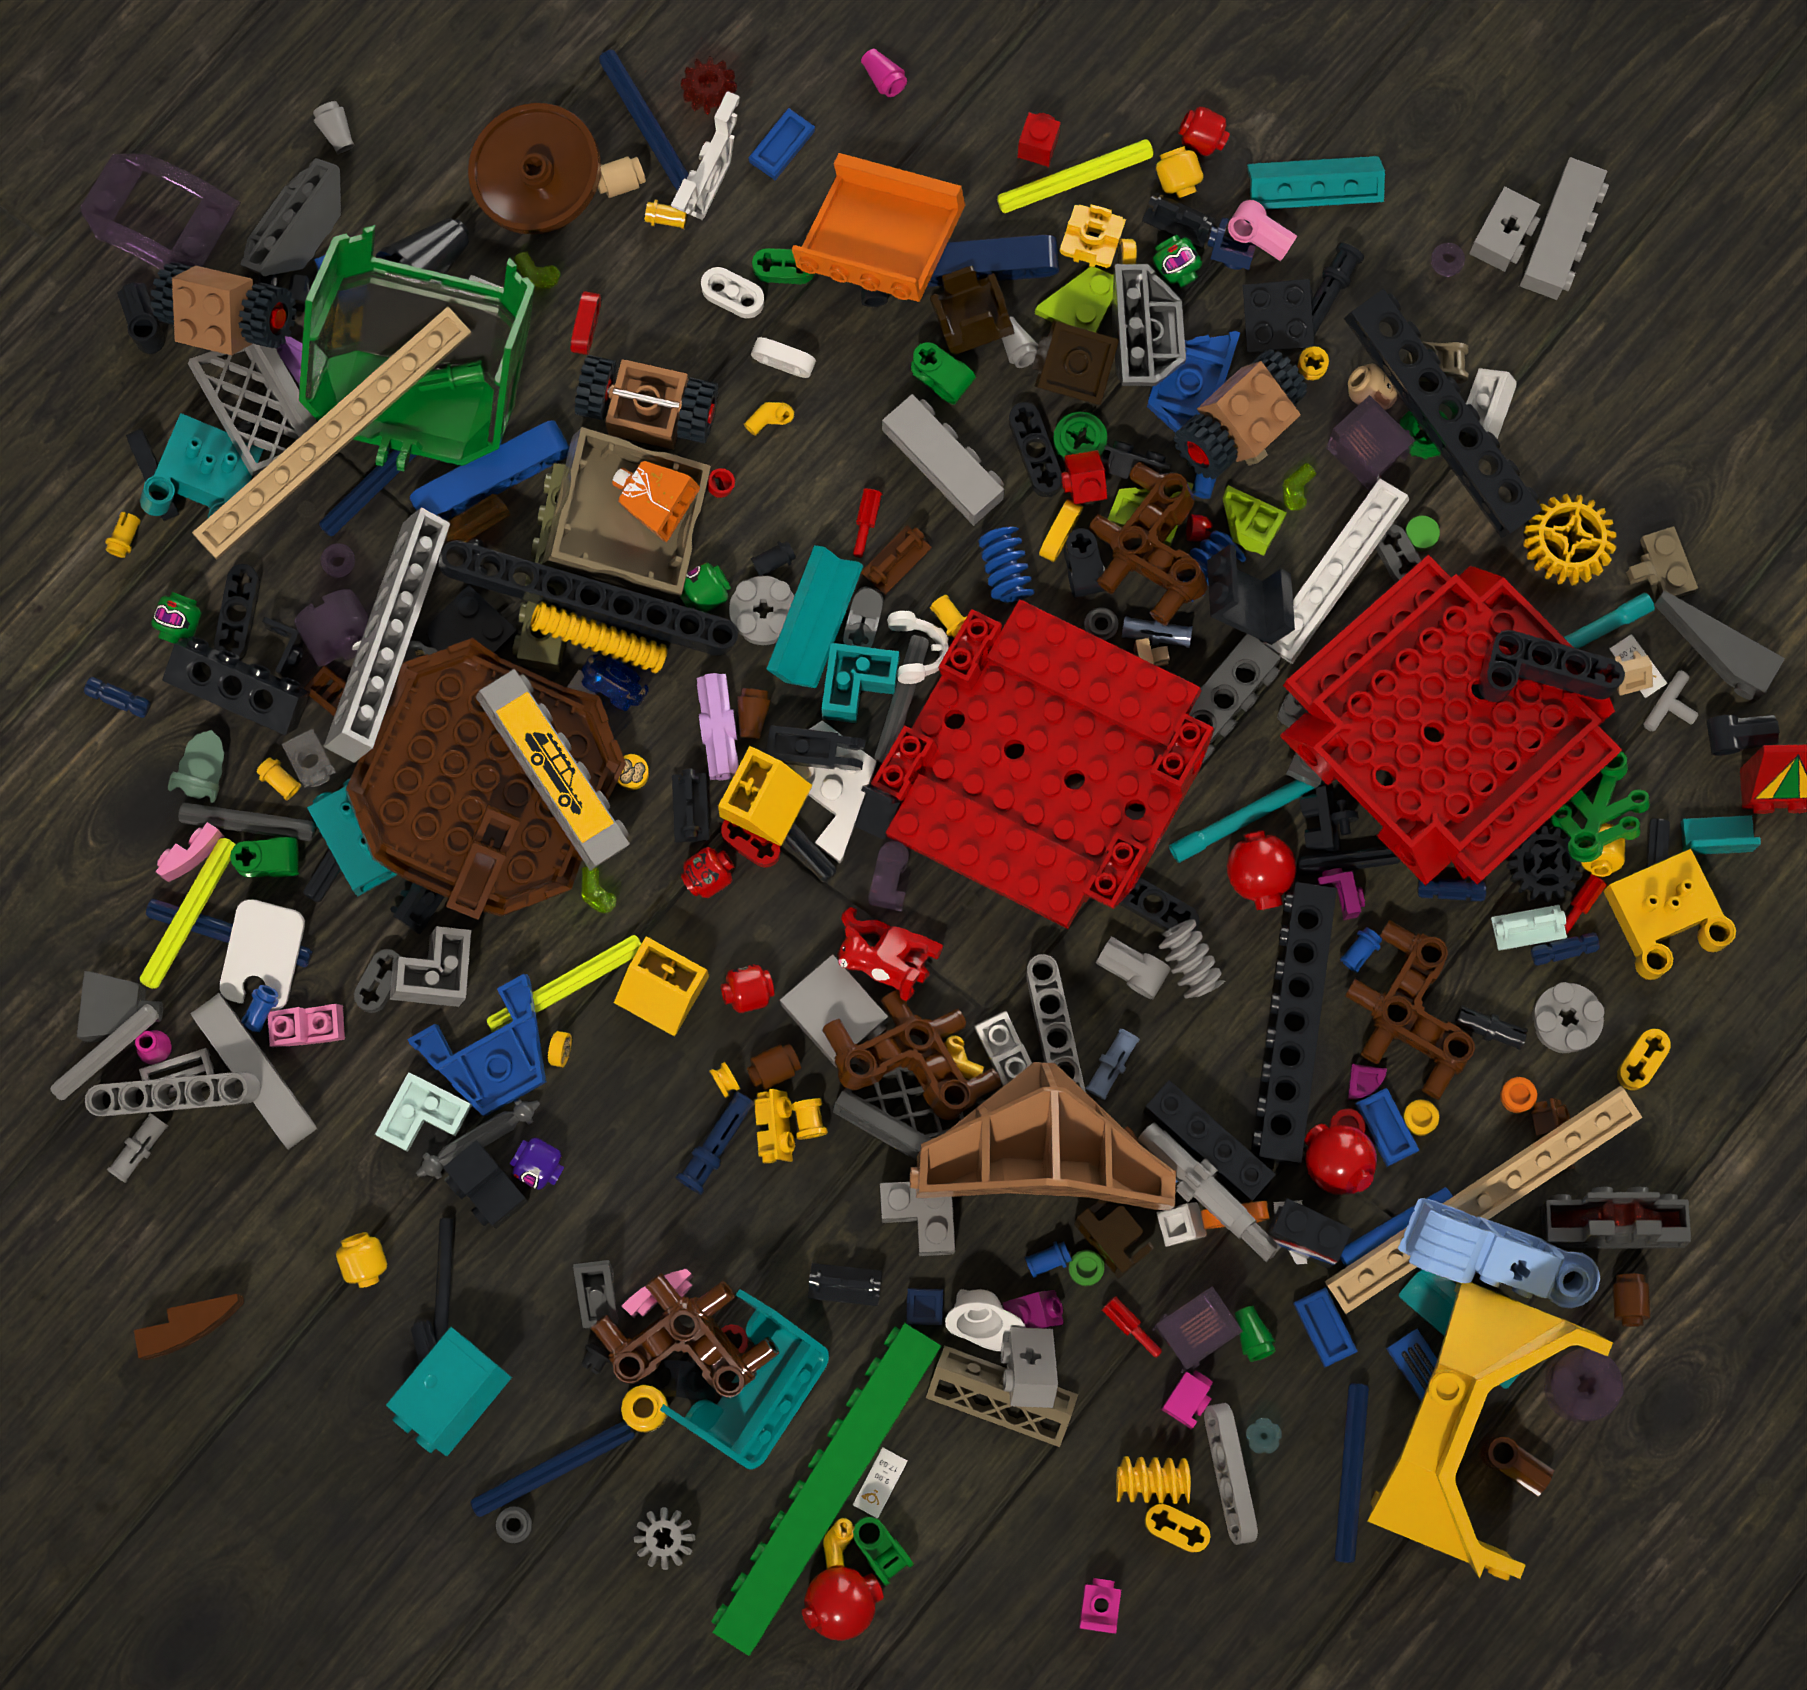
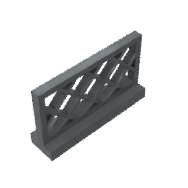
M859 1066L855 1073L862 1075L864 1071ZM899 1067L883 1076L896 1074L900 1087L898 1092L882 1095L878 1082L873 1084L877 1097L862 1099L853 1094V1090L848 1088L841 1092L835 1102L833 1113L916 1161L921 1144L949 1130H942L939 1117L932 1108L912 1113L908 1096L922 1093L924 1090L922 1086L905 1089L901 1073L911 1071L907 1068ZM953 1096L954 1103L951 1105H958L956 1098ZM902 1097L907 1114L897 1117L888 1114L884 1101ZM979 1097L974 1105L978 1107L986 1100ZM879 1103L880 1109L872 1104ZM963 1112L958 1116L959 1121L964 1118ZM933 1115L937 1132L924 1135L917 1131L914 1119ZM909 1120L910 1126L903 1123V1121Z

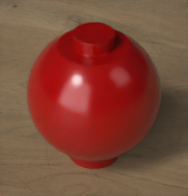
M1264 830L1244 834L1245 840L1238 842L1233 847L1227 860V876L1231 886L1243 898L1254 901L1256 910L1283 905L1281 895L1289 890L1296 875V861L1293 852L1280 838L1274 835L1265 836Z
M1323 1123L1316 1125L1308 1132L1305 1138V1144L1308 1146L1306 1166L1311 1179L1319 1188L1334 1195H1349L1358 1191H1364L1371 1185L1377 1166V1155L1372 1141L1364 1132L1349 1125L1327 1127Z
M830 1568L818 1574L809 1584L804 1598L805 1608L802 1609V1616L808 1628H814L820 1635L831 1640H849L857 1637L869 1627L875 1615V1603L882 1601L884 1598L883 1591L877 1578L872 1573L862 1577L858 1571L851 1568Z

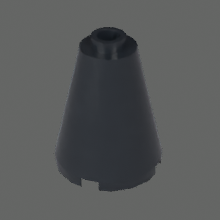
M446 218L382 248L376 254V258L381 257L384 260L447 274L469 244V231L460 220ZM391 287L399 296L406 293L411 297L408 301L411 305L420 306L430 297Z

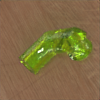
M522 252L513 259L523 278L528 277L535 287L549 289L557 285L560 277L557 267L553 265L545 266L544 268L536 267L528 252Z
M1304 463L1283 482V502L1291 511L1301 510L1306 506L1307 498H1304V486L1316 476L1315 470L1308 463Z
M583 867V901L599 913H609L616 906L615 895L609 894L599 886L598 867L591 871L588 867Z

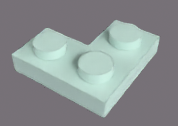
M408 1072L375 1135L408 1152L424 1121L456 1136L472 1105Z

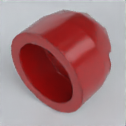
M715 469L708 477L707 489L716 498L728 496L735 486L733 474L726 469ZM718 478L722 490L718 489L714 479Z
M1190 514L1186 525L1187 541L1200 542L1208 539L1211 532L1207 531L1206 528H1212L1210 519L1206 516Z

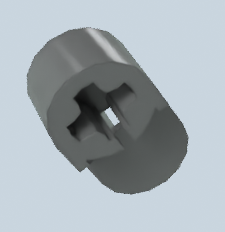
M865 586L855 593L843 636L845 645L871 648L883 607V597L878 589L872 586ZM862 616L866 617L864 623L861 622Z

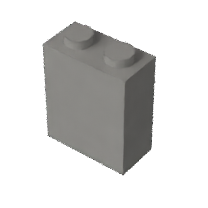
M833 954L780 999L781 1006L835 1067H837L834 1059L836 1053L822 1032L826 1024L840 1018L854 1044L859 1045L887 1031L884 1025L888 1023V1016L852 975L839 965L838 960Z

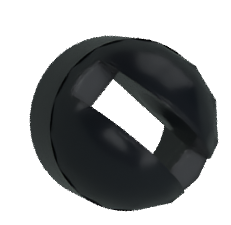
M862 287V305L879 307L888 302L887 293L878 290L869 291Z

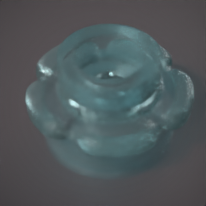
M1267 1418L1257 1419L1255 1424H1251L1246 1432V1438L1250 1441V1448L1257 1453L1274 1452L1279 1447L1278 1441L1282 1437L1279 1426L1271 1423V1420ZM1262 1433L1267 1434V1438L1265 1440L1261 1439L1260 1437Z

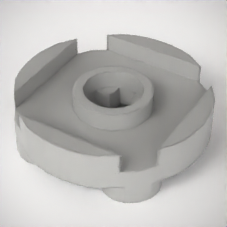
M770 576L750 578L739 583L731 597L729 605L730 619L737 627L738 633L750 643L757 645L777 643L795 596L790 590L789 585L777 578ZM760 603H767L768 607H773V612L767 613V618H760V614L754 612V608L759 607Z
M1563 982L1549 988L1538 998L1533 1008L1532 1019L1534 1020V1027L1539 1040L1546 1047L1558 1053L1578 1052L1588 1048L1597 1040L1603 1029V1005L1589 989L1578 984ZM1560 1011H1573L1575 1013L1574 1018L1577 1020L1576 1025L1570 1023L1567 1027L1561 1024L1563 1018L1559 1015Z

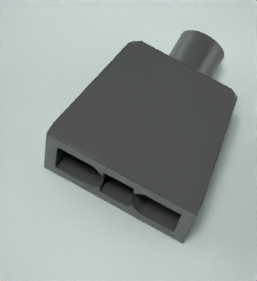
M84 971L77 1037L84 1042L103 1041L146 1004L151 1005L158 1012L159 1018L156 1022H161L163 1002L145 1000L146 989L138 983Z

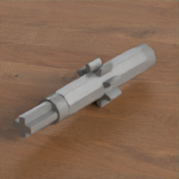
M1155 1122L1142 1132L1138 1142L1163 1163L1176 1171V1180L1179 1182L1176 1191L1187 1202L1193 1197L1196 1198L1228 1230L1239 1239L1242 1238L1266 1262L1275 1256L1281 1246L1256 1223L1257 1220L1247 1212V1209L1214 1178L1218 1170L1206 1158L1201 1163L1197 1162Z

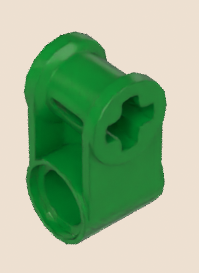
M922 343L916 347L913 353V361L911 363L913 375L950 404L955 405L976 379V375L967 365L954 359L934 343ZM928 359L933 361V363L929 362L926 365L921 364V361L926 362Z
M278 837L268 840L239 842L231 850V863L237 872L246 878L296 876L299 874L298 839ZM247 853H251L255 858L250 860V866H245L240 861L246 859Z
M871 1516L863 1517L856 1522L853 1529L854 1540L867 1557V1562L885 1586L890 1584V1578L906 1566L911 1568L915 1565L896 1538L893 1539L885 1526L877 1518ZM865 1523H874L879 1528V1537L873 1543L867 1544L860 1540L859 1530ZM895 1557H898L897 1560H895V1561H894L893 1563H891L889 1566H887L886 1568H883L884 1565H886V1564H887L888 1562H890L892 1559H894Z

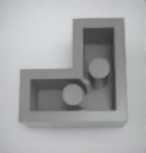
M436 926L429 938L428 960L398 957L392 966L390 1000L459 1007L466 999L471 930Z
M910 1182L880 1183L882 1223L917 1221L919 1256L951 1255L955 1253L952 1197L916 1198V1189L910 1188Z

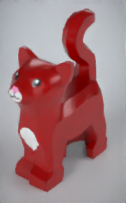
M849 907L842 913L841 917L846 928V938L837 954L839 965L848 970H861L875 981L895 987L899 990L900 998L907 1002L914 994L913 985L915 982L923 983L930 974L925 967L927 958L930 956L938 959L943 945L925 936L912 933L900 927L889 926L878 920H856L857 909ZM874 933L879 936L880 940L874 947H871L861 935Z

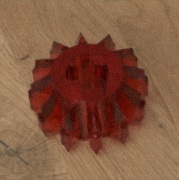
M711 56L707 59V64H702L696 58L694 61L695 69L686 67L684 72L687 78L681 80V88L685 90L683 93L684 101L692 102L691 106L694 111L703 106L704 112L707 115L710 114L713 107L718 111L727 91L731 93H736L737 83L733 81L735 79L734 71L732 69L726 70V62L724 60L714 65ZM708 83H712L711 88H706Z

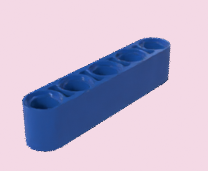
M547 421L500 445L499 449L415 490L409 496V499L416 511L422 507L448 521L553 466L554 463L562 461L568 456L570 446L556 421Z

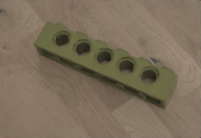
M554 463L552 474L547 473L545 477L544 493L548 494L546 506L541 505L538 513V525L542 526L540 538L535 537L533 540L531 557L536 558L535 563L538 564L543 562L564 473V464ZM528 575L526 576L525 586L531 583ZM552 582L547 584V589L551 594L559 596L564 593V589L559 583ZM527 601V603L522 602L519 613V622L523 623L522 633L515 636L513 655H517L520 667L561 673L566 642L562 641L560 636L556 639L552 638L551 633L545 638H535L530 623L537 603Z

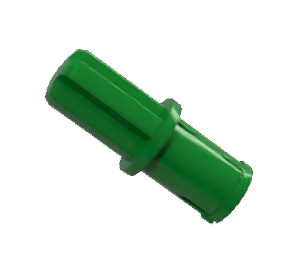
M478 360L454 366L448 363L447 368L429 371L417 382L419 391H429L451 386L452 390H456L457 386L485 382L482 361Z

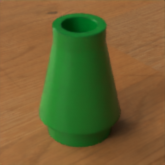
M1254 1306L1245 1307L1234 1313L1238 1324L1243 1355L1248 1356L1250 1362L1264 1359L1276 1352L1273 1345L1276 1341L1256 1313Z

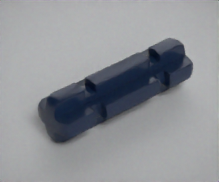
M90 677L84 687V693L87 696L97 700L100 698L102 702L126 712L130 710L131 714L141 718L147 715L151 706L148 699L139 695L134 697L133 693L109 683L105 685L102 680Z
M1438 878V881H1433L1432 879L1425 886L1419 880L1417 892L1421 898H1433V895H1437V899L1466 900V897H1468L1470 901L1482 902L1486 897V884L1483 881L1477 885L1473 880L1470 883H1466V880Z
M1587 933L1580 936L1579 939L1575 936L1550 942L1549 946H1546V944L1534 946L1531 949V957L1534 964L1539 966L1549 963L1550 960L1555 962L1580 956L1582 952L1585 954L1596 952L1600 949V943L1596 933Z

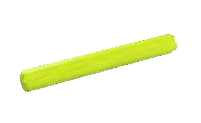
M1144 139L999 194L997 196L998 205L1003 213H1008L1153 157V148L1149 140Z
M220 838L214 846L140 976V982L151 989L160 986L231 860V850L236 845L231 840Z
M632 935L533 991L535 1013H539L632 960L641 946L638 937ZM507 1007L487 1018V1023L492 1032L513 1021Z

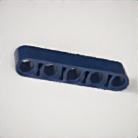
M1051 235L949 242L927 287L943 286V275L968 266L974 267L977 280L984 279L993 273L997 281L1042 278L1056 275L1060 271L1057 239Z

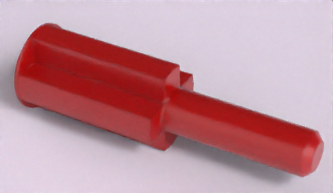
M868 488L863 489L856 520L859 530L853 551L854 557H863L869 528H874L881 496L883 495L880 491Z
M1590 874L1571 902L1573 908L1567 915L1566 924L1564 925L1566 935L1580 915L1588 913L1604 888L1607 887V884L1599 877Z
M1117 1296L1111 1298L1103 1306L1101 1311L1127 1336L1131 1333L1154 1357H1158L1162 1353V1349L1138 1326L1141 1321Z

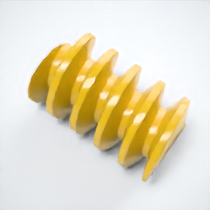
M1123 1457L1120 1467H1117L1116 1502L1121 1501L1124 1492L1128 1493L1130 1502H1135L1138 1492H1141L1145 1503H1149L1152 1493H1156L1159 1503H1163L1167 1493H1170L1174 1504H1178L1181 1494H1185L1189 1504L1191 1476L1186 1458L1180 1460L1177 1468H1175L1172 1458H1166L1164 1466L1161 1468L1156 1457L1152 1458L1149 1467L1146 1466L1143 1457L1137 1458L1134 1467H1132L1129 1457Z

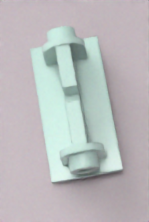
M1560 905L1491 917L1498 951L1567 939L1564 926L1566 924L1565 912L1561 911Z

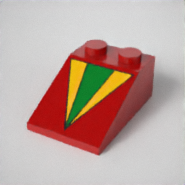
M1807 744L1763 745L1740 768L1742 809H1753L1755 814L1773 813L1775 808H1788L1789 813L1807 812Z

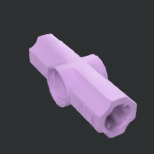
M705 674L697 678V689L701 706V714H699L702 742L706 745L710 780H728L734 777L739 764L735 747L737 734L734 712L730 709L726 674Z

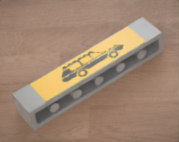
M513 669L481 689L476 695V699L591 871L625 849L630 844L627 840L629 833L620 820L615 821L607 810L610 808V805L604 794L599 790L595 792L588 780L591 779L587 768L580 761L576 763L569 751L572 750L568 739L561 732L557 734L550 722L553 719L546 706L542 703L538 705L531 693L534 690L529 680L523 674L519 676L516 670Z

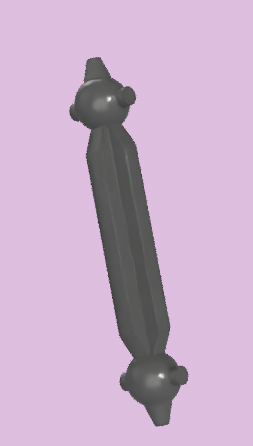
M517 1098L514 1100L515 1106L513 1111L501 1112L444 1146L437 1156H430L429 1153H425L422 1156L424 1158L422 1166L416 1172L417 1176L428 1175L435 1176L436 1179L443 1176L441 1174L443 1166L447 1165L474 1141L477 1140L485 1147L514 1130L519 1121L526 1122L528 1125L533 1123L534 1111L540 1103L538 1100L528 1102Z

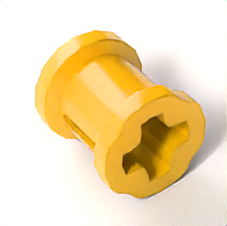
M821 1098L807 1099L791 1104V1110L796 1112L799 1132L796 1133L798 1140L828 1134L827 1128L823 1127L820 1113Z

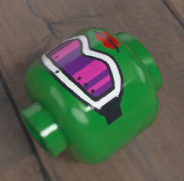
M1175 235L1155 247L1157 253L1153 257V263L1166 284L1173 285L1179 283L1180 287H1184L1198 278L1196 271L1201 268L1202 259L1190 239H1180L1178 235Z
M703 563L687 572L684 589L680 597L687 608L694 606L696 610L707 613L727 601V591L731 589V586L718 565L713 567L709 563Z
M171 592L170 596L160 597L151 619L152 627L160 631L158 638L175 644L179 642V639L193 637L202 614L201 610L196 607L197 601Z

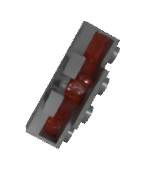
M1611 1187L1592 1188L1591 1192H1588L1582 1200H1572L1571 1195L1557 1194L1550 1196V1200H1546L1541 1206L1542 1239L1560 1249L1685 1248L1691 1242L1688 1199H1678V1195L1675 1194L1660 1195L1659 1192H1649L1647 1187H1631L1627 1189V1192H1613Z

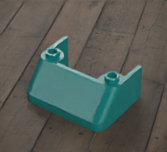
M739 1289L736 1295L756 1309L747 1323V1338L756 1345L768 1336L777 1345L779 1354L758 1369L755 1379L734 1397L722 1396L717 1405L707 1399L700 1400L690 1408L685 1418L664 1404L660 1411L745 1468L755 1469L766 1460L825 1370L829 1360V1353L826 1347L777 1311ZM738 1375L735 1376L732 1383L739 1382Z

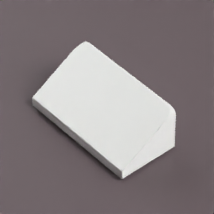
M1479 368L1466 404H1471L1477 410L1480 416L1479 422L1485 431L1491 432L1498 439L1517 383L1509 372Z

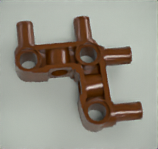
M1138 462L1131 470L1130 479L1149 490L1150 493L1123 527L1102 515H1097L1089 526V530L1095 536L1111 544V549H1113L1112 556L1114 559L1097 579V582L1101 588L1113 594L1129 572L1136 571L1163 587L1167 591L1150 611V614L1157 622L1167 626L1183 603L1187 604L1192 600L1200 598L1207 590L1208 583L1199 563L1180 549L1175 551L1163 544L1175 526L1181 525L1194 505V496L1186 479L1181 474H1160L1143 463ZM1181 492L1178 496L1171 497L1174 493ZM1141 544L1138 549L1130 550L1133 546ZM1195 576L1191 581L1183 582L1187 577Z
M1389 919L1380 937L1405 952L1406 961L1387 993L1383 992L1381 994L1359 980L1354 979L1345 997L1371 1011L1370 1015L1374 1019L1373 1026L1375 1029L1361 1055L1367 1060L1379 1064L1393 1038L1403 1041L1434 1059L1436 1065L1424 1084L1422 1091L1440 1100L1454 1074L1458 1075L1461 1073L1472 1057L1475 1050L1474 1041L1458 1026L1451 1022L1444 1023L1425 1012V1007L1422 1006L1423 1001L1421 998L1428 986L1435 982L1443 969L1448 955L1445 943L1440 938L1429 937L1424 933L1415 935ZM1422 948H1433L1438 954L1437 962L1430 963L1424 960L1421 955ZM1390 1006L1399 1007L1404 1013L1403 1021H1392L1387 1015V1008ZM1456 1041L1461 1043L1465 1049L1464 1057L1457 1058L1452 1056L1448 1050L1449 1042Z
M895 990L881 1000L896 1025L893 1029L861 1045L854 1044L840 1018L826 1024L822 1029V1032L836 1053L834 1059L839 1069L838 1078L844 1087L858 1090L880 1081L885 1074L899 1067L907 1068L913 1071L924 1090L923 1096L929 1106L943 1120L956 1119L963 1111L973 1107L977 1098L1001 1086L1000 1077L993 1068L969 1080L964 1079L944 1045L943 1038L966 1026L965 1018L959 1009H954L935 1020H922L918 1015H913L906 1001L900 998L899 990ZM909 1035L918 1036L922 1040L923 1045L914 1044L910 1040ZM850 1064L859 1065L863 1069L864 1074L854 1073L850 1068ZM944 1095L954 1096L958 1105L949 1104Z
M662 1272L651 1279L645 1286L663 1308L664 1312L661 1317L632 1339L630 1337L626 1338L608 1314L599 1319L590 1328L609 1350L608 1356L613 1364L614 1373L622 1382L634 1383L656 1370L661 1361L673 1351L679 1352L682 1350L683 1353L688 1352L702 1369V1376L708 1384L724 1397L738 1395L746 1385L755 1379L756 1371L779 1354L777 1345L768 1336L746 1353L739 1352L714 1321L712 1315L735 1297L732 1289L726 1282L721 1281L700 1298L694 1297L689 1299L685 1295L681 1297ZM679 1316H690L695 1326L689 1328L683 1326L679 1321ZM625 1357H634L638 1360L640 1368L633 1369L627 1366ZM729 1370L735 1372L739 1377V1382L731 1383L727 1381L723 1372Z

